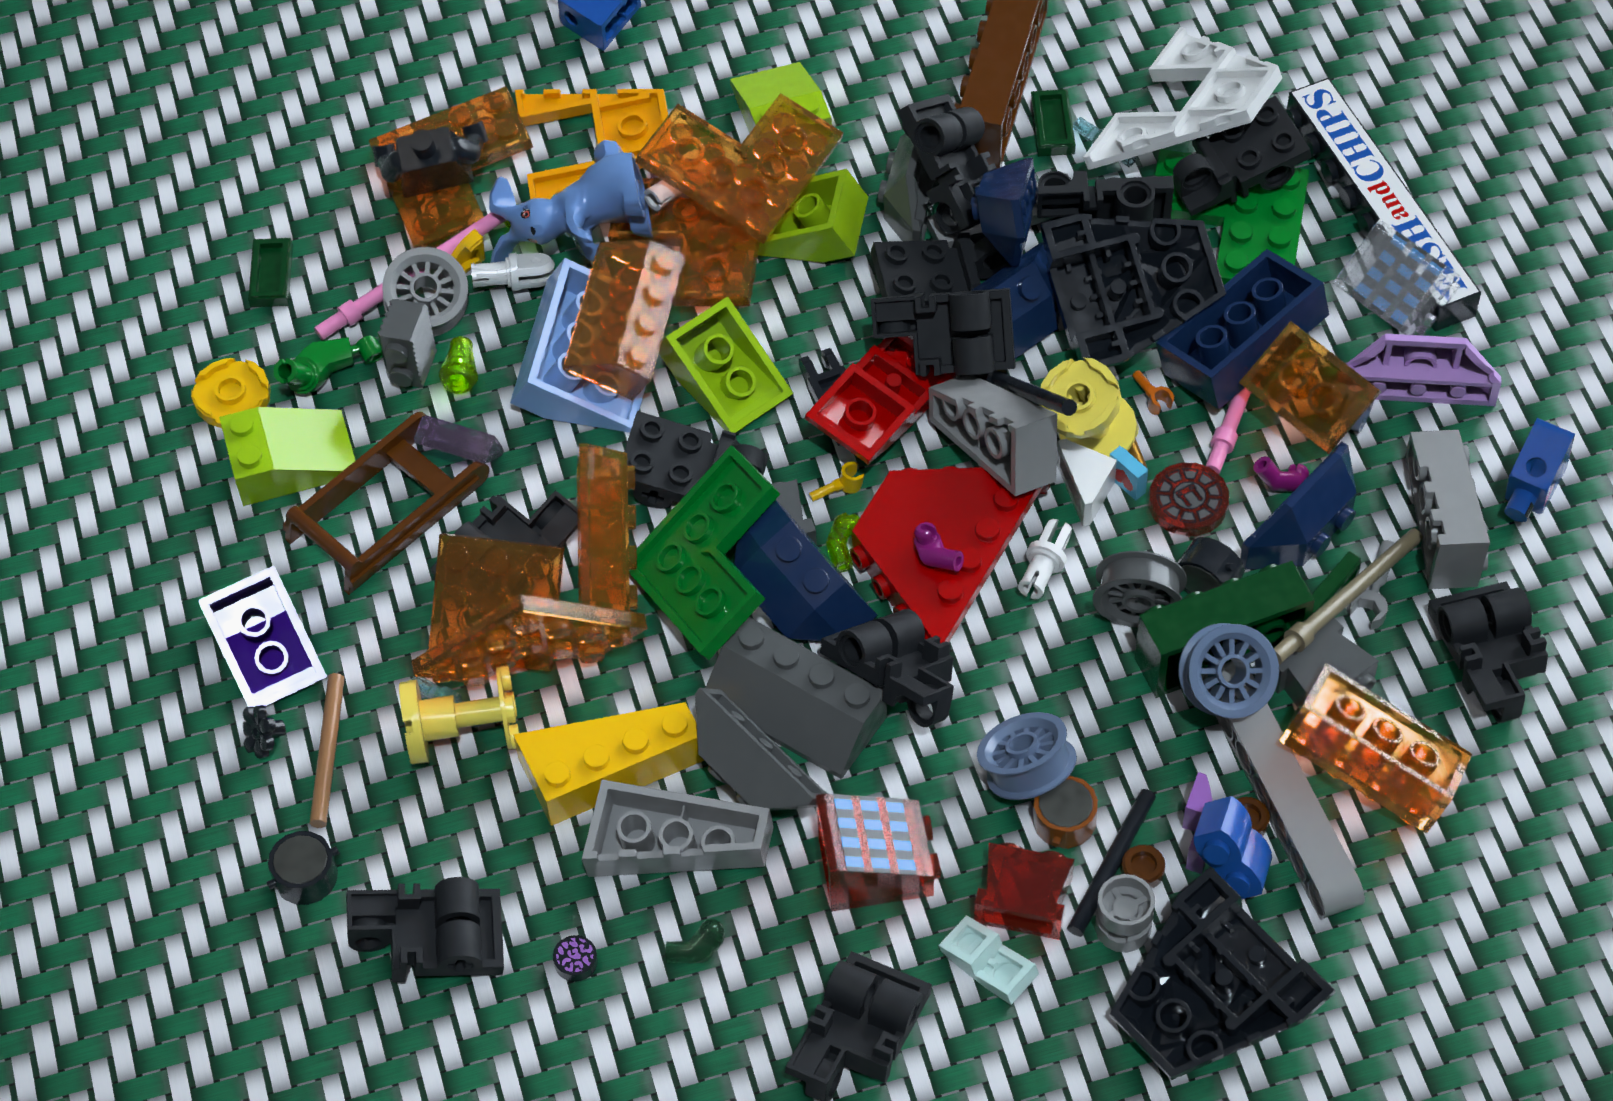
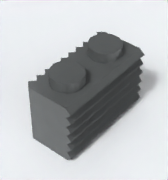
M392 299L389 301L390 306L387 307L388 312L384 313L385 318L382 319L383 324L380 325V331L377 332L387 376L390 382L398 386L420 388L424 386L437 351L435 348L436 344L434 343L435 340L433 339L434 335L432 334L433 330L431 329L432 325H430L429 311H427L428 306L421 303Z

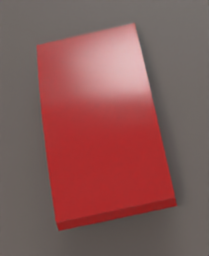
M908 336L885 338L878 346L873 345L857 364L852 363L805 414L804 419L866 464H870L907 431L929 408V387L954 379L957 374L944 373L934 376V365H929L930 372L927 376L916 375L913 339Z

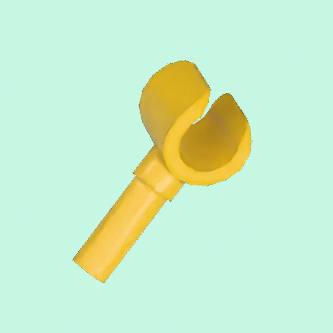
M853 461L845 463L842 466L840 478L810 492L809 496L812 502L835 491L842 490L849 494L857 493L861 489L864 474L852 477L857 473L858 463Z

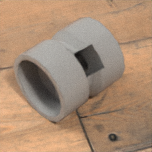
M1121 874L1113 876L1103 883L1098 894L1095 931L1098 939L1105 947L1115 952L1127 953L1138 950L1146 944L1151 935L1155 896L1152 888L1145 880L1135 875Z

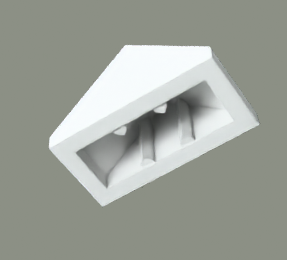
M1059 440L1057 443L1059 455L1057 467L1082 526L1091 525L1115 483L1117 460L1070 440Z

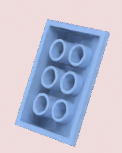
M564 258L547 279L510 403L545 419L630 433L636 412L639 411L656 351L655 347L658 344L668 305Z

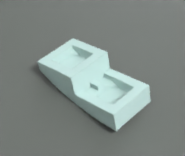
M967 915L938 945L940 951L960 969L1010 1005L1039 975L1035 963L1004 946L998 933Z

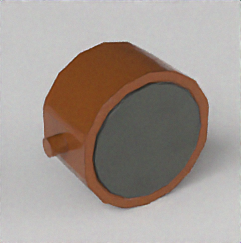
M1069 776L1056 788L1034 797L1033 825L1037 835L1045 843L1064 849L1080 846L1090 839L1096 828L1098 799L1094 789L1085 780Z

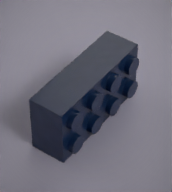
M1268 249L1224 285L1225 297L1156 342L1163 373L1218 410L1330 315L1324 283Z

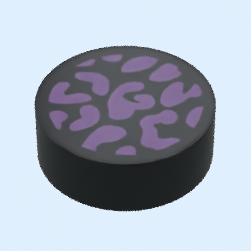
M579 935L568 936L562 939L553 951L555 969L565 980L573 982L582 981L590 977L596 970L598 964L596 948L586 937Z

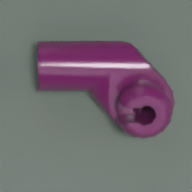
M1266 456L1259 458L1253 466L1255 473L1272 491L1294 492L1309 476V470L1303 464L1299 463L1297 467L1295 464H1291L1287 472L1280 471L1274 462Z
M924 522L915 528L914 544L923 564L951 571H959L962 568L964 562L963 553L944 548L941 537L932 523Z

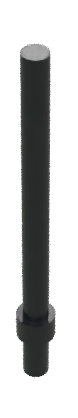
M995 370L990 373L974 375L1066 416L1073 415L1077 410V404L1074 400L1008 375L1006 370Z

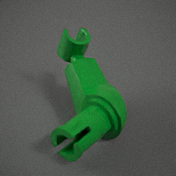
M365 336L356 345L350 346L349 337L312 342L305 347L294 360L285 358L286 361H284V359H280L275 364L273 373L278 382L287 383L294 392L308 394L318 390L332 373L353 365L354 356L360 354L365 364H373L381 360L383 355L379 342L373 336Z

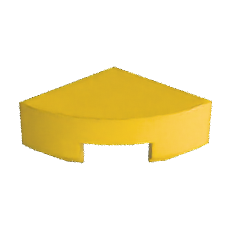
M476 229L467 234L451 254L460 263L465 273L471 270V263L479 264L485 260L483 236Z

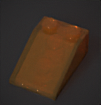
M1292 321L1289 322L1239 382L1252 396L1327 454L1334 449L1381 393L1378 388Z

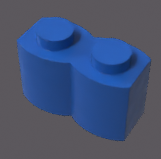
M1233 796L1205 803L1194 835V846L1197 853L1205 863L1214 868L1241 896V899L1261 895L1272 861V852L1269 844L1260 833L1252 828V821L1248 811Z

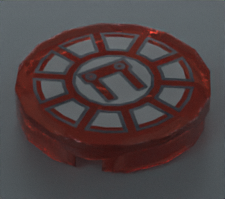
M1181 462L1168 466L1155 476L1150 486L1149 510L1154 520L1165 530L1176 533V531L1186 533V536H1199L1209 533L1222 524L1229 508V489L1224 479L1212 468L1199 463Z

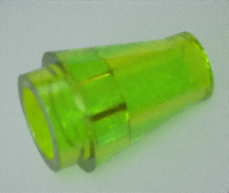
M463 336L455 337L450 341L449 350L439 372V378L444 388L451 393H466L472 389L478 380L473 355V343L469 338Z

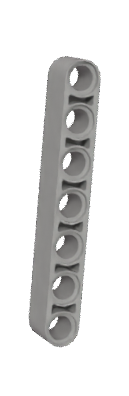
M1232 661L1224 663L1222 667V675L1227 682L1235 675V665ZM1201 674L1202 680L1208 678V674ZM1250 674L1249 678L1254 680L1253 675ZM1243 685L1246 691L1248 692L1250 688L1246 685ZM1213 686L1207 689L1209 693L1212 690ZM1268 703L1259 711L1246 717L1225 718L1216 716L1258 800L1267 807L1270 816L1269 821L1316 913L1320 918H1326L1362 905L1365 902V896L1359 877Z

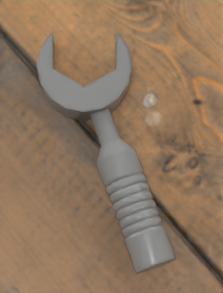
M1389 540L1382 541L1377 558L1391 547L1394 542ZM1390 569L1372 584L1371 590H1365L1350 604L1349 617L1357 607L1369 608L1374 611L1376 617L1371 623L1370 630L1379 628L1386 619L1388 604L1386 599L1378 592L1380 587L1385 585Z

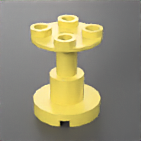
M1084 358V360L1075 362L1073 359L1062 361L1049 371L1041 383V388L1072 399L1077 404V410L1071 416L1051 410L1057 413V432L1059 433L1060 440H1070L1108 457L1119 446L1127 451L1130 449L1138 435L1139 426L1133 409L1121 397L1117 379L1106 365L1093 358Z
M509 665L496 667L499 697L455 703L453 695L422 700L416 679L399 683L402 720L405 722L406 728L405 739L412 765L429 763L428 741L459 737V728L503 721L508 750L516 749L513 734H518L519 728L518 724L510 725V723L516 722L517 708L514 692H505L512 690Z

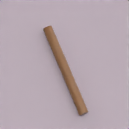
M338 673L329 674L310 815V825L316 828H323L327 825L345 679L343 675Z

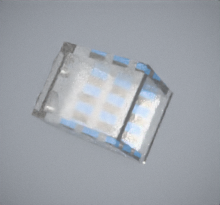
M1380 218L1333 282L1334 285L1404 335H1416L1418 333L1421 336H1424L1435 322L1437 317L1432 312L1441 301L1447 304L1461 286L1455 282L1460 276L1459 273L1390 223Z

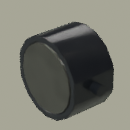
M1209 537L1194 539L1178 561V564L1186 573L1187 583L1184 589L1189 594L1195 591L1205 592L1219 587L1231 578L1241 579L1245 573L1244 564L1238 555L1227 545Z
M297 831L285 835L275 843L269 853L268 868L272 879L266 882L268 888L271 890L276 887L284 900L297 905H309L321 901L330 894L336 884L338 870L334 856L340 854L336 846L330 848L325 838L311 831Z

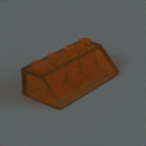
M653 240L601 242L596 250L562 369L633 401L652 380L685 255Z
M579 443L577 456L579 622H628L630 610H637L638 602L637 585H629V570H636L637 549L636 545H629L628 531L636 530V506L628 505V490H635V465H627V453L588 443Z
M1325 663L1279 742L1289 747L1295 754L1307 758L1326 770L1330 776L1342 780L1361 792L1370 801L1382 805L1398 815L1405 823L1417 827L1426 834L1452 801L1472 756V753L1327 663Z

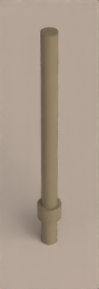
M1416 528L1410 529L1304 622H1297L1284 633V639L1274 647L1279 665L1294 652H1301L1314 641V635L1416 547L1423 540L1422 533Z

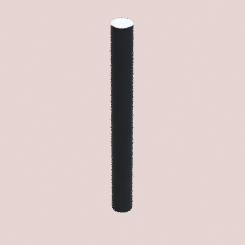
M1148 789L1140 790L1067 926L1068 931L1073 935L1083 936L1097 910L1099 890L1104 882L1115 876L1122 863L1124 854L1129 850L1156 799V795Z

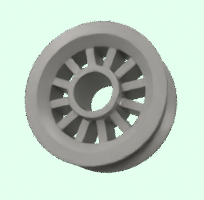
M418 247L407 250L390 263L383 278L382 289L385 311L388 312L387 307L390 306L389 301L392 299L425 304L428 306L427 311H430L432 314L429 320L431 321L430 325H432L431 329L434 336L451 330L458 324L465 313L468 302V280L460 263L445 251L432 247ZM425 268V271L420 273L419 269ZM430 269L436 270L435 273L431 274ZM420 287H430L435 291V294L429 298H422L415 292Z

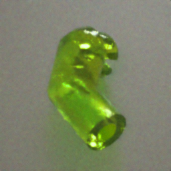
M846 512L835 517L826 539L830 560L841 573L853 567L847 541L849 535L852 536V530L860 518L856 514L848 515Z

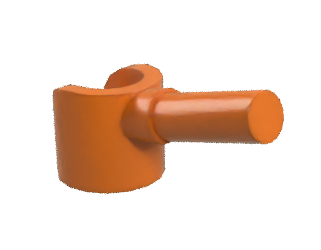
M1140 370L1133 373V378L1149 397L1148 410L1151 414L1157 415L1160 413L1161 406L1156 400L1164 401L1168 408L1172 407L1174 394L1169 388L1153 386Z

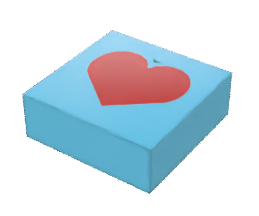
M1119 446L1110 453V457L1117 460L1115 483L1136 501L1146 493L1148 469L1126 449Z

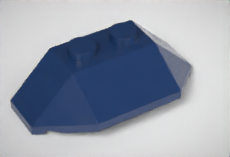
M1033 157L1025 158L984 173L980 185L975 187L976 197L971 198L974 221L980 220L982 233L1010 266H1019L1032 221V210L1037 202L1038 188Z
M1039 243L1023 254L1019 266H1010L1009 264L971 290L1010 288L1015 359L1058 329L1059 309L1047 273L1048 259L1043 243Z
M1341 441L1331 454L1242 543L1240 559L1244 564L1245 570L1262 569L1271 564L1280 565L1289 561H1293L1296 567L1304 566L1313 555L1319 557L1323 554L1331 542V536L1338 529L1344 531L1351 524L1356 515L1353 507L1357 492L1349 446Z
M777 499L737 541L734 565L765 597V600L759 607L788 639L821 641L823 637L871 621L878 616Z

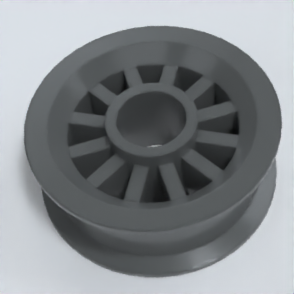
M1147 551L1115 553L1104 558L1096 568V579L1100 586L1093 594V605L1108 620L1120 625L1138 628L1139 615L1144 614L1149 608L1156 605L1166 606L1183 599L1180 593L1186 586L1187 576L1184 569L1178 563L1157 553Z

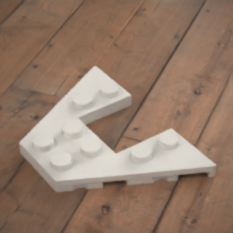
M1180 27L1148 69L1153 82L1169 81L1170 83H1178L1181 81L1200 80L1202 81L1181 111L1116 113L1084 155L1083 159L1087 169L1091 170L1251 123L1282 79L1278 65L1268 61H1260L1258 57L1251 54L1242 57L1237 55L1235 48L1221 42H1211L1206 36H1202L1199 39L1188 35L1185 28Z

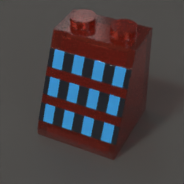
M841 794L816 795L817 834L831 912L934 896V879L941 878L940 864L937 853L929 854L927 841H933L932 825L929 815L922 816L919 800Z

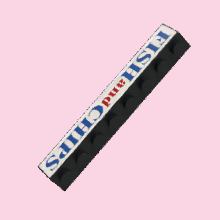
M1326 78L1289 92L1287 114L1310 148L1311 157L1313 156L1321 167L1324 179L1328 183L1333 184L1339 193L1342 205L1347 210L1350 209L1358 220L1362 234L1366 237L1369 236L1376 246L1379 258L1382 257L1400 231L1412 239V241L1391 269L1395 275L1418 244L1430 252L1402 291H1407L1409 294L1436 257L1448 265L1447 269L1416 309L1419 316L1423 320H1427L1435 332L1475 317L1481 291L1332 81Z

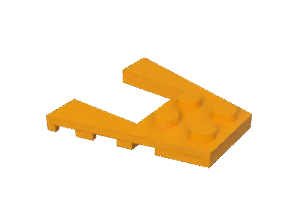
M524 89L515 90L521 127L593 113L597 144L603 140L616 141L624 153L634 154L639 169L675 155L664 89H617L618 94H597L596 89H582V94H561L560 89H543V94H525ZM590 161L527 174L530 199L553 198L566 187L578 181L587 168L596 162Z

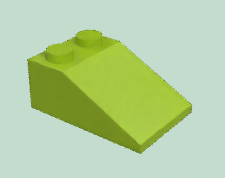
M801 62L730 79V85L761 164L832 147V117L821 90Z
M847 169L750 190L735 249L742 254L821 263L855 256L869 197Z
M728 296L667 335L655 347L676 380L726 431L736 433L794 394Z
M256 407L219 417L243 506L326 485L355 462L342 410Z

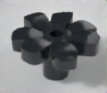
M264 705L246 707L243 711V718L245 720L243 722V733L249 737L244 740V747L248 753L254 752L257 758L268 757L269 750L274 748L275 742L273 737L285 735V724L282 720L267 718Z

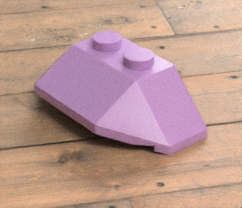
M1384 334L1340 368L1338 382L1348 385L1354 393L1360 394L1365 392L1375 396L1374 400L1495 406L1501 386V376L1467 338Z

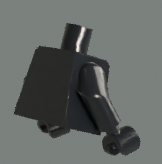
M482 120L475 124L461 127L465 138L457 136L449 127L428 131L424 129L417 130L411 135L397 138L396 150L394 143L372 146L375 167H379L381 175L386 181L397 182L400 180L404 198L474 182L471 164L479 160L483 143L489 141Z

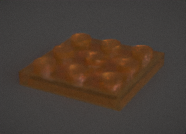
M447 533L439 534L428 657L551 671L553 667L564 547Z

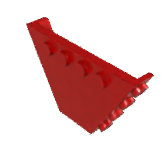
M948 466L942 469L918 470L916 468H905L889 471L852 530L851 558L859 570L865 569L871 577L875 592L882 600L887 598L893 606L894 613L903 609L914 611L924 625L925 639L938 636L940 637V643L950 642L1038 494H1046L1050 484L1014 496L982 467L957 468ZM924 522L932 523L941 537L944 548L963 553L964 562L959 571L930 567L922 563L914 544V530L919 524Z

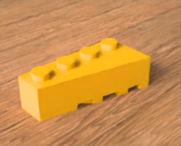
M686 702L513 734L518 760L551 826L595 808L601 780L644 787L704 761L698 754L697 723Z

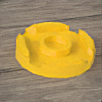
M224 358L209 364L199 372L195 379L196 384L191 392V398L198 416L208 424L222 428L219 419L221 416L256 407H267L270 402L271 388L264 370L253 361L245 359V362L236 361L235 358Z

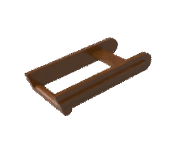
M416 412L302 505L299 507L293 506L286 513V521L283 523L285 540L291 544L302 534H305L344 567V591L348 595L479 488L488 477L489 466L483 461L478 460L451 479L412 445L424 436L430 426V418L423 412ZM393 462L428 491L432 497L357 558L317 522L388 464Z

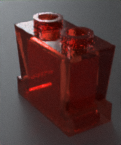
M989 843L987 890L978 888L974 920L986 926L1060 940L1065 905H1062L1073 879L1074 859L1067 858L1055 851L1041 853L1026 850L1014 843Z

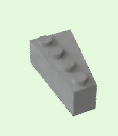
M963 375L929 387V421L1014 496L1056 482V468L1059 461L1057 451V413L974 375Z
M1459 430L1410 432L1405 456L1418 530L1423 535V540L1420 543L1428 589L1478 587L1482 571H1487L1490 540L1477 497L1475 482L1469 468L1468 446L1463 445Z
M601 780L582 862L588 877L765 867L773 832L771 812L769 808Z

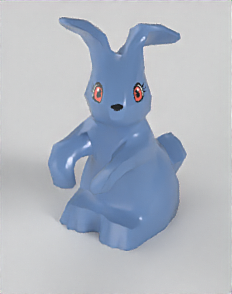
M603 140L594 150V162L596 163L589 166L578 181L569 185L551 199L532 198L516 205L508 180L502 176L497 178L489 195V210L509 221L511 227L508 233L499 238L492 251L490 263L505 261V258L509 257L508 253H511L518 243L533 242L543 245L565 232L571 233L577 238L588 260L599 263L610 258L613 253L611 244L606 242L594 244L592 231L602 223H629L631 231L636 236L653 238L649 206L644 198L645 186L634 154L624 153L616 141Z

